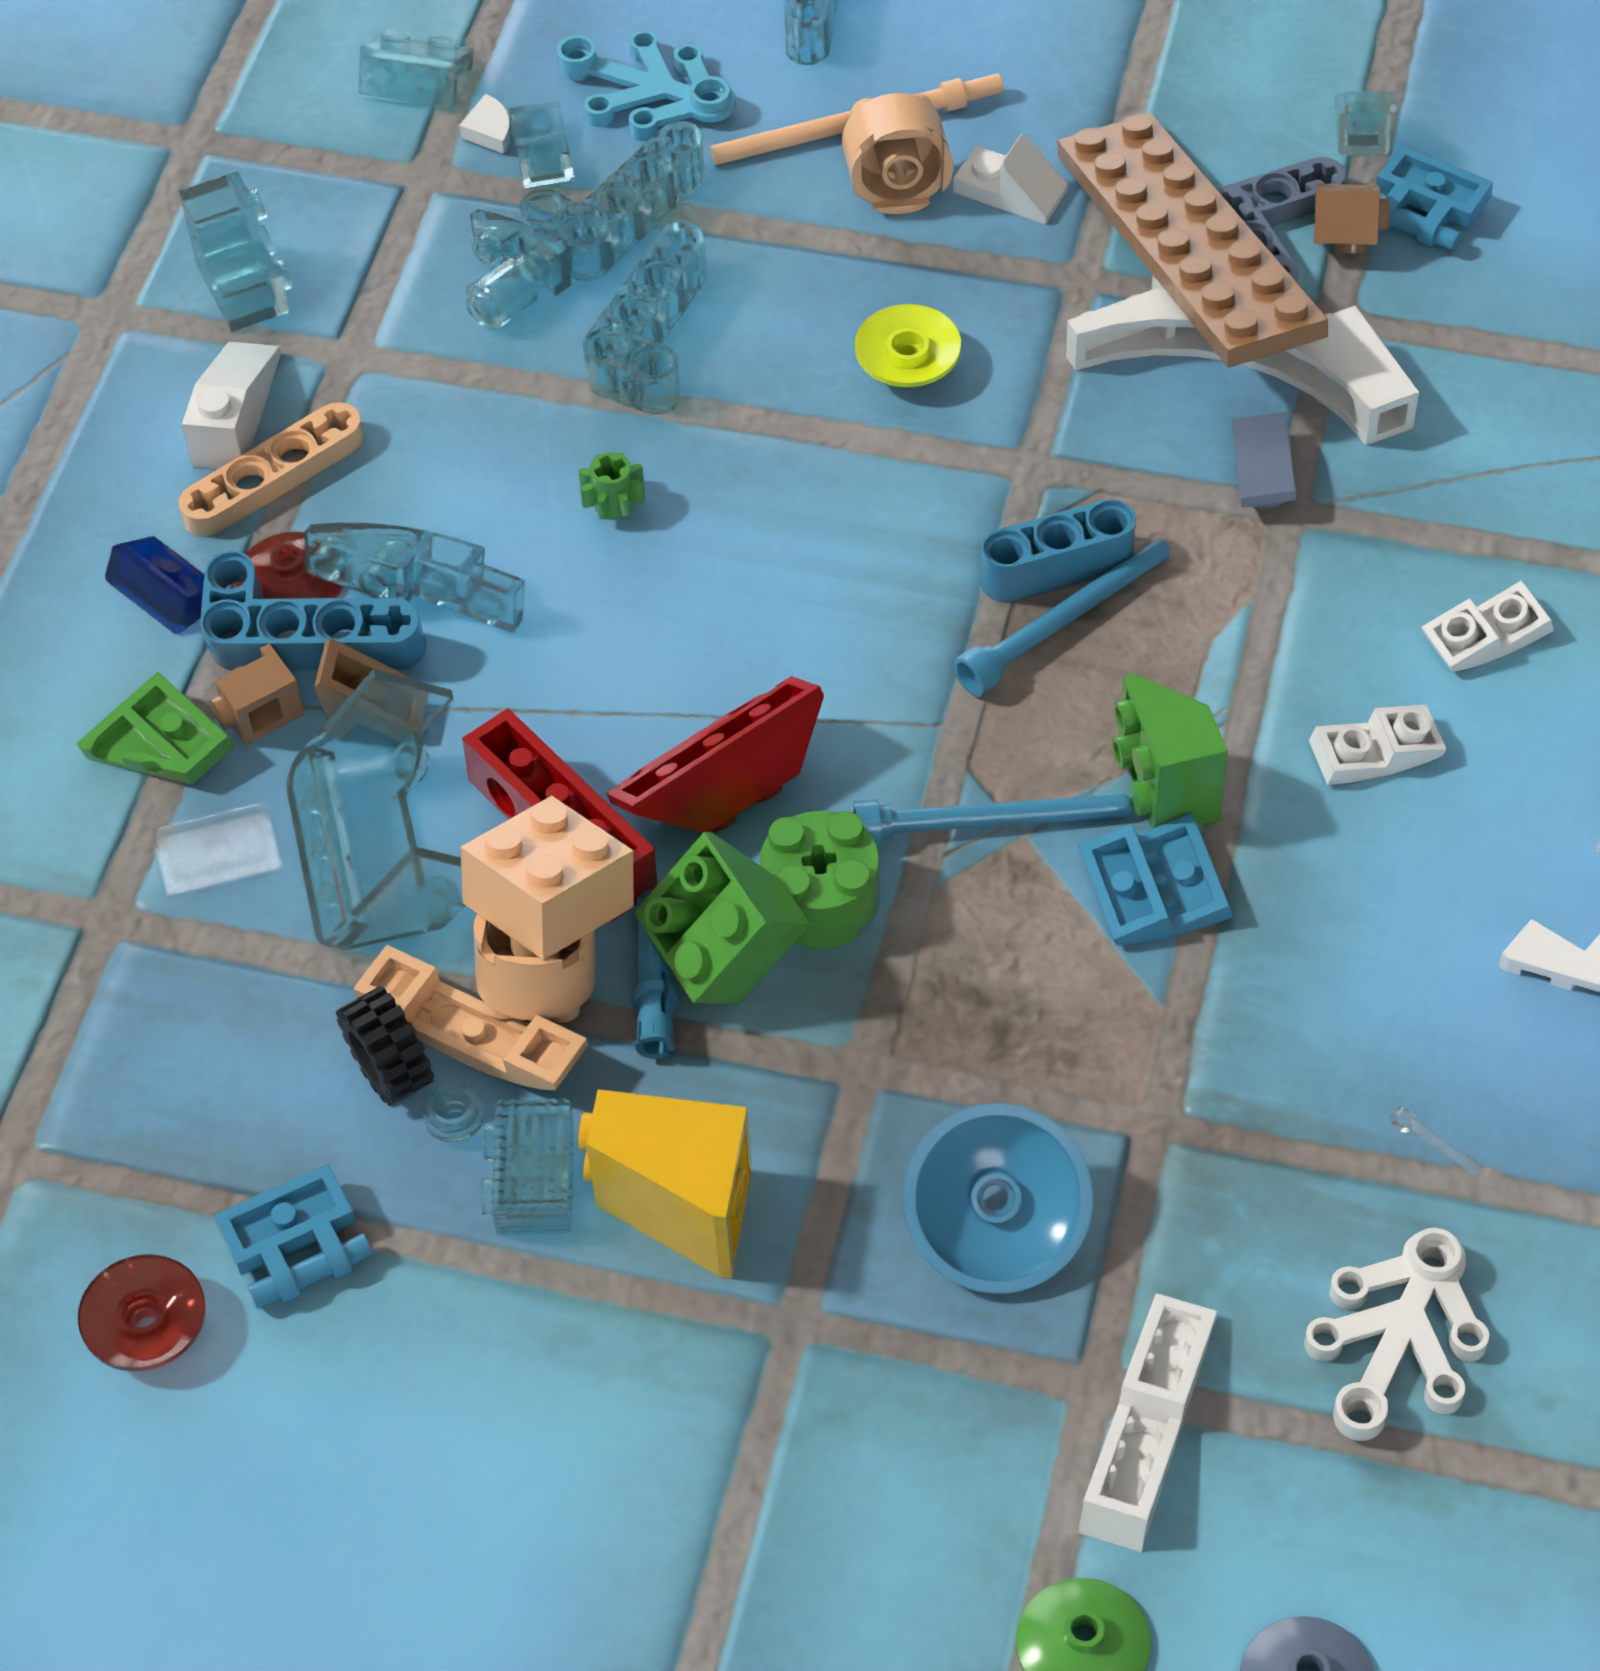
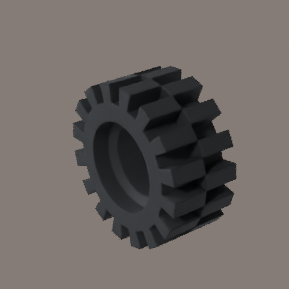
M379 986L336 1011L338 1026L343 1031L342 1036L345 1042L351 1048L350 1053L354 1060L358 1061L361 1067L360 1070L364 1077L369 1079L372 1089L375 1093L379 1094L380 1099L387 1103L388 1106H392L434 1081V1072L430 1068L432 1067L431 1062L423 1052L425 1048L422 1042L417 1039L414 1033L416 1030L411 1022L408 1023L406 1020L405 1012L401 1006L396 1005L394 997L387 993L384 987Z

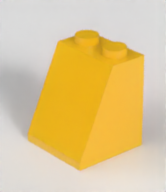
M598 1089L593 1113L584 1112L582 1114L578 1135L579 1150H586L583 1178L584 1181L592 1182L596 1206L718 1277L732 1279L753 1171L747 1107Z

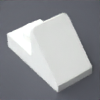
M1022 133L1006 156L975 146L953 178V193L1045 225L1068 191L1066 181L1029 137Z

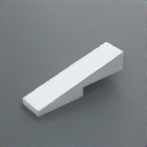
M1155 1294L1121 1387L1117 1410L1083 1500L1078 1533L1142 1553L1217 1316L1216 1310L1161 1294Z

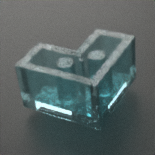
M238 171L180 190L179 195L196 265L230 331L234 332L290 312L285 290L292 288L291 278L282 259L274 261L271 256L274 255L272 241L264 225L260 226L259 220L267 216L258 190L256 188L248 190Z

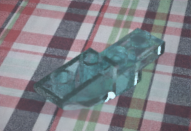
M336 522L310 524L305 530V572L316 575L324 580L358 591L371 598H399L409 602L413 596L511 633L516 630L523 620L525 579L485 565V547L427 530L376 523Z

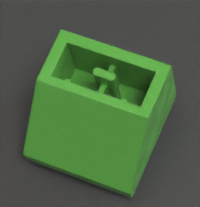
M1130 674L1123 676L1122 699L1114 704L1119 736L1112 738V748L1118 768L1120 770L1128 769L1132 782H1130V795L1136 814L1138 816L1146 815L1151 829L1191 812L1197 825L1219 821L1221 819L1228 751L1209 705L1139 675Z
M712 832L702 833L634 912L693 1003L740 1004L811 925L779 878Z

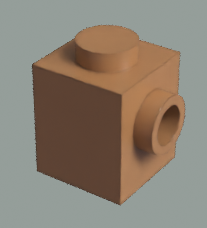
M1316 184L1314 243L1335 244V251L1341 253L1366 252V244L1377 245L1378 231H1388L1390 199H1380L1379 185Z

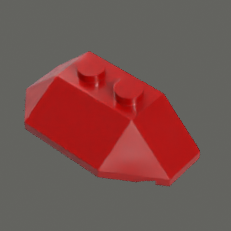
M790 676L777 684L768 693L760 694L732 710L622 781L620 785L606 793L610 803L637 816L701 833L717 832L729 827L737 819V814L756 802H764L777 796L783 789L782 785L800 774L824 698L821 687Z

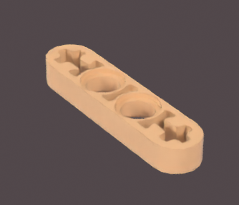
M342 402L325 405L189 486L182 492L179 498V510L186 530L193 535L201 537L221 533L356 451L364 440V432L358 410L352 405ZM292 449H302L308 452L307 456L298 462L290 463L281 459L285 452ZM255 475L264 479L258 487L253 489H241L236 486L238 481L247 476Z

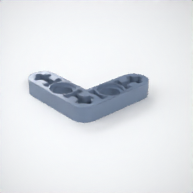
M1318 157L1220 187L1217 191L1298 283L1299 272L1297 266L1271 226L1314 213L1316 184H1345L1346 171L1344 166L1338 161L1331 158ZM1270 192H1279L1286 195L1289 199L1284 202L1274 203L1265 200L1262 196Z

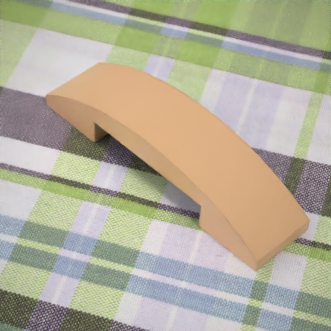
M389 945L384 947L353 988L355 996L359 998L379 986L384 987L387 993L394 997L396 1005H400L405 1012V1018L408 1023L411 1022L416 1030L414 1033L418 1040L478 1071L526 1087L556 1091L589 1045L586 1037L539 1015H535L530 1023L517 1018H493L485 1011L483 1001L441 982L436 967Z

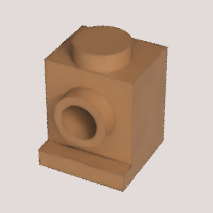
M270 643L259 648L261 658L247 665L237 667L228 675L216 680L215 684L218 695L209 700L211 710L220 726L224 730L232 727L245 745L305 714L297 680Z

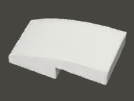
M1522 580L1477 607L1469 598L1421 627L1423 634L1451 672L1483 665L1515 652L1554 631L1551 619Z
M1427 704L1375 708L1368 723L1316 726L1309 739L1327 785L1346 784L1391 775L1442 757L1446 751L1444 742Z

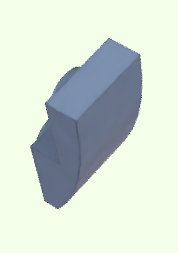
M1286 412L1232 419L1242 508L1255 506L1260 509H1272L1282 505L1284 502L1297 501Z

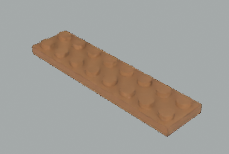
M1151 113L1130 115L1124 118L1123 121L1100 128L1083 129L1075 135L1057 140L1058 158L1228 368L1328 337V318Z

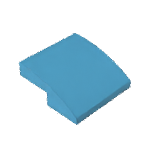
M1192 812L1140 834H1137L1131 823L1078 845L1115 945L1160 940L1193 932L1234 917Z

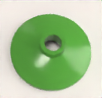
M1074 1578L1046 1587L1028 1603L1018 1623L1016 1650L1023 1671H1146L1150 1658L1151 1636L1143 1612L1125 1592L1104 1581ZM1087 1625L1092 1627L1097 1635L1089 1641H1081L1074 1637L1072 1630L1076 1626Z

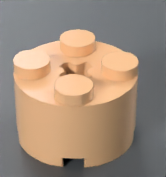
M892 93L873 99L864 98L854 104L851 109V116L843 130L842 147L852 186L857 196L872 203L873 209L881 213L897 215L921 210L930 204L929 198L940 188L943 193L952 179L953 159L941 118L932 106L930 99L923 94Z
M479 914L476 915L473 926L476 988L479 996L484 1001L487 1014L496 1019L517 1018L522 1020H532L535 1015H539L556 1023H567L577 1018L580 1014V1006L592 995L596 984L595 930L547 959L542 960Z

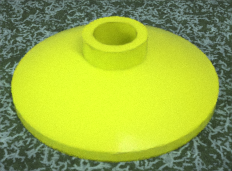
M901 304L879 310L862 323L855 337V355L862 369L877 381L896 387H918L943 378L954 368L961 353V337L955 324L940 311L923 305Z

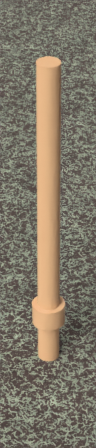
M997 73L962 82L960 78L941 82L938 89L918 94L927 96L936 110L944 108L945 112H951L966 108L967 102L1001 94L1004 92V86L1000 74ZM851 110L711 145L710 154L713 164L716 166L843 134L844 127L851 116Z

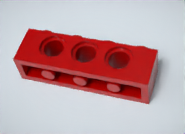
M506 708L462 737L468 780L508 820L552 795L633 850L634 907L637 905V898H641V893L655 889L658 885L655 848L509 708ZM622 913V914H620L619 916L615 917V918L612 919L611 921L613 922L614 920H616L617 918H619L620 916H622L624 913Z

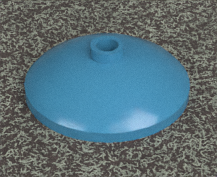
M986 1103L962 1109L942 1120L930 1130L916 1148L904 1179L903 1210L905 1221L911 1238L921 1255L937 1272L950 1281L970 1290L983 1293L1004 1294L1019 1292L1035 1287L1056 1275L1079 1250L1088 1231L1092 1216L1093 1188L1091 1176L1086 1161L1076 1143L1064 1129L1049 1117L1038 1111L1016 1104ZM992 1185L1000 1186L1006 1193L1005 1204L997 1210L989 1209L983 1201L985 1190Z

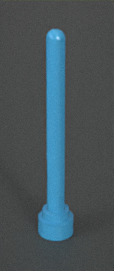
M1163 540L1153 541L993 648L990 646L982 648L975 646L957 657L953 662V668L960 684L975 697H980L1000 683V676L1005 673V666L1166 560L1170 554L1168 543Z
M1124 794L891 810L890 805H879L878 800L854 801L853 813L861 818L863 826L872 835L876 846H881V840L892 839V833L1120 818L1128 816L1133 810L1131 798Z

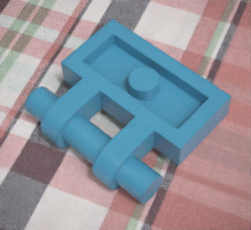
M1403 145L1399 146L1378 174L1376 180L1380 193L1386 195L1385 199H1390L1388 231L1397 228L1417 236V242L1424 246L1434 248L1438 245L1450 251L1456 249L1462 233L1446 225L1450 221L1468 229L1491 198L1494 183ZM1408 204L1428 212V214L1424 217L1404 208Z
M329 1163L213 1215L219 1232L240 1275L247 1274L262 1266H265L269 1274L268 1277L247 1286L257 1309L278 1299L281 1300L282 1304L301 1296L300 1289L331 1275L334 1280L353 1272L352 1265L373 1256L369 1243L363 1233L343 1243H340L336 1232L356 1224L353 1210ZM317 1242L321 1253L288 1267L284 1256Z

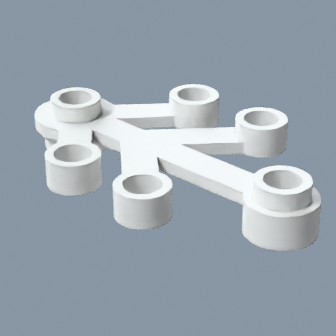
M1440 1228L1424 1229L1408 1239L1404 1245L1402 1256L1362 1268L1353 1266L1339 1268L1332 1276L1329 1295L1332 1302L1343 1310H1356L1362 1307L1370 1291L1406 1282L1408 1284L1400 1300L1337 1319L1319 1317L1311 1321L1307 1326L1304 1340L1305 1350L1309 1356L1321 1362L1336 1359L1341 1354L1343 1345L1384 1333L1361 1382L1346 1385L1336 1397L1333 1412L1334 1423L1344 1436L1352 1440H1370L1379 1435L1383 1430L1388 1413V1402L1384 1395L1408 1344H1410L1427 1381L1424 1391V1400L1427 1406L1436 1413L1451 1414L1462 1405L1466 1389L1465 1382L1458 1373L1452 1371L1425 1313L1426 1306L1433 1292L1452 1326L1448 1347L1454 1357L1464 1362H1474L1481 1359L1486 1353L1490 1334L1487 1326L1482 1321L1476 1319L1459 1283V1279L1463 1276L1465 1270L1466 1255L1462 1245L1450 1232ZM1428 1257L1437 1258L1444 1266L1432 1267L1425 1264L1422 1260ZM1350 1282L1357 1285L1360 1292L1347 1294L1341 1291L1339 1285ZM1319 1333H1326L1331 1335L1336 1342L1332 1345L1324 1346L1317 1343L1313 1337ZM1469 1333L1476 1336L1480 1343L1475 1346H1468L1463 1344L1458 1339V1336ZM1439 1385H1446L1452 1388L1456 1395L1452 1398H1443L1437 1395L1433 1388ZM1354 1411H1361L1367 1414L1371 1421L1369 1423H1357L1349 1419L1348 1414Z

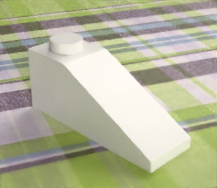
M229 341L195 383L182 422L193 467L219 469L252 449L281 356L280 346Z

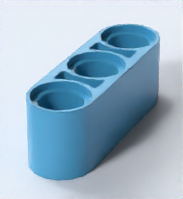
M1101 500L997 529L989 533L983 539L981 545L982 590L995 601L1013 602L1102 576L1134 554L1136 530L1134 510L1128 504L1119 500Z

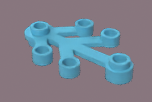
M638 30L629 38L631 58L636 62L642 63L646 71L598 57L595 42L584 35L565 37L557 45L558 67L568 79L582 81L592 75L630 87L609 94L596 93L588 96L584 101L585 120L591 126L604 127L611 124L615 119V112L665 98L675 101L674 103L654 109L640 107L629 114L630 135L638 141H649L657 137L660 131L659 126L692 117L702 122L714 123L728 118L735 110L736 97L733 90L724 79L709 76L703 63V51L696 44H681L673 52L675 71L681 76L688 77L691 85L673 79L660 53L658 36L651 30Z

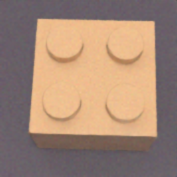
M552 795L460 847L463 904L542 960L554 955L634 907L633 850Z

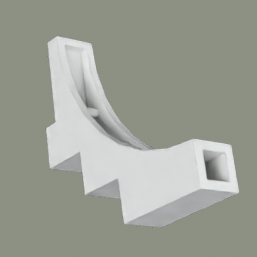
M1154 275L1152 277V290L1132 295L1120 302L1095 311L1085 312L1078 317L1067 320L1066 358L1075 371L1113 360L1155 355L1190 356L1222 361ZM1356 306L1335 313L1325 314L1328 318L1327 338L1240 364L1275 376L1310 394L1338 415L1365 446L1413 429L1419 391Z

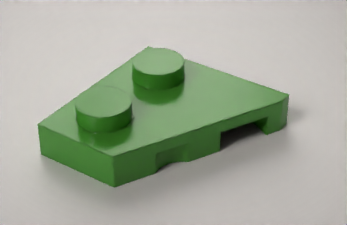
M158 671L76 743L88 760L192 785L235 747L229 736Z

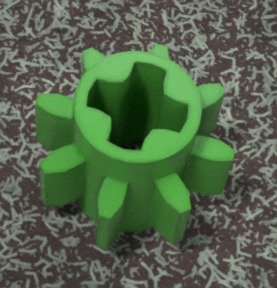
M622 452L597 454L590 464V469H579L582 507L589 508L594 506L595 511L600 515V519L627 518L634 507V502L644 503L646 500L643 466L641 464L630 466L629 460Z

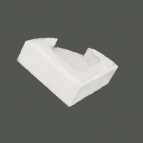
M485 94L459 125L461 138L504 154L511 141L509 116L504 106L498 100Z

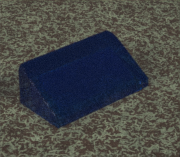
M155 536L113 545L105 573V579L110 585L172 633L177 634L186 630L201 618L204 574Z

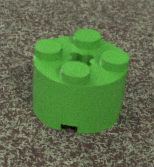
M811 811L793 817L779 818L772 823L769 828L768 837L761 849L760 866L782 881L811 924L795 943L803 947L825 949L851 942L860 935L859 930L870 919L873 921L878 913L880 904L879 853L872 835L863 826L861 818L850 811H840L837 813Z

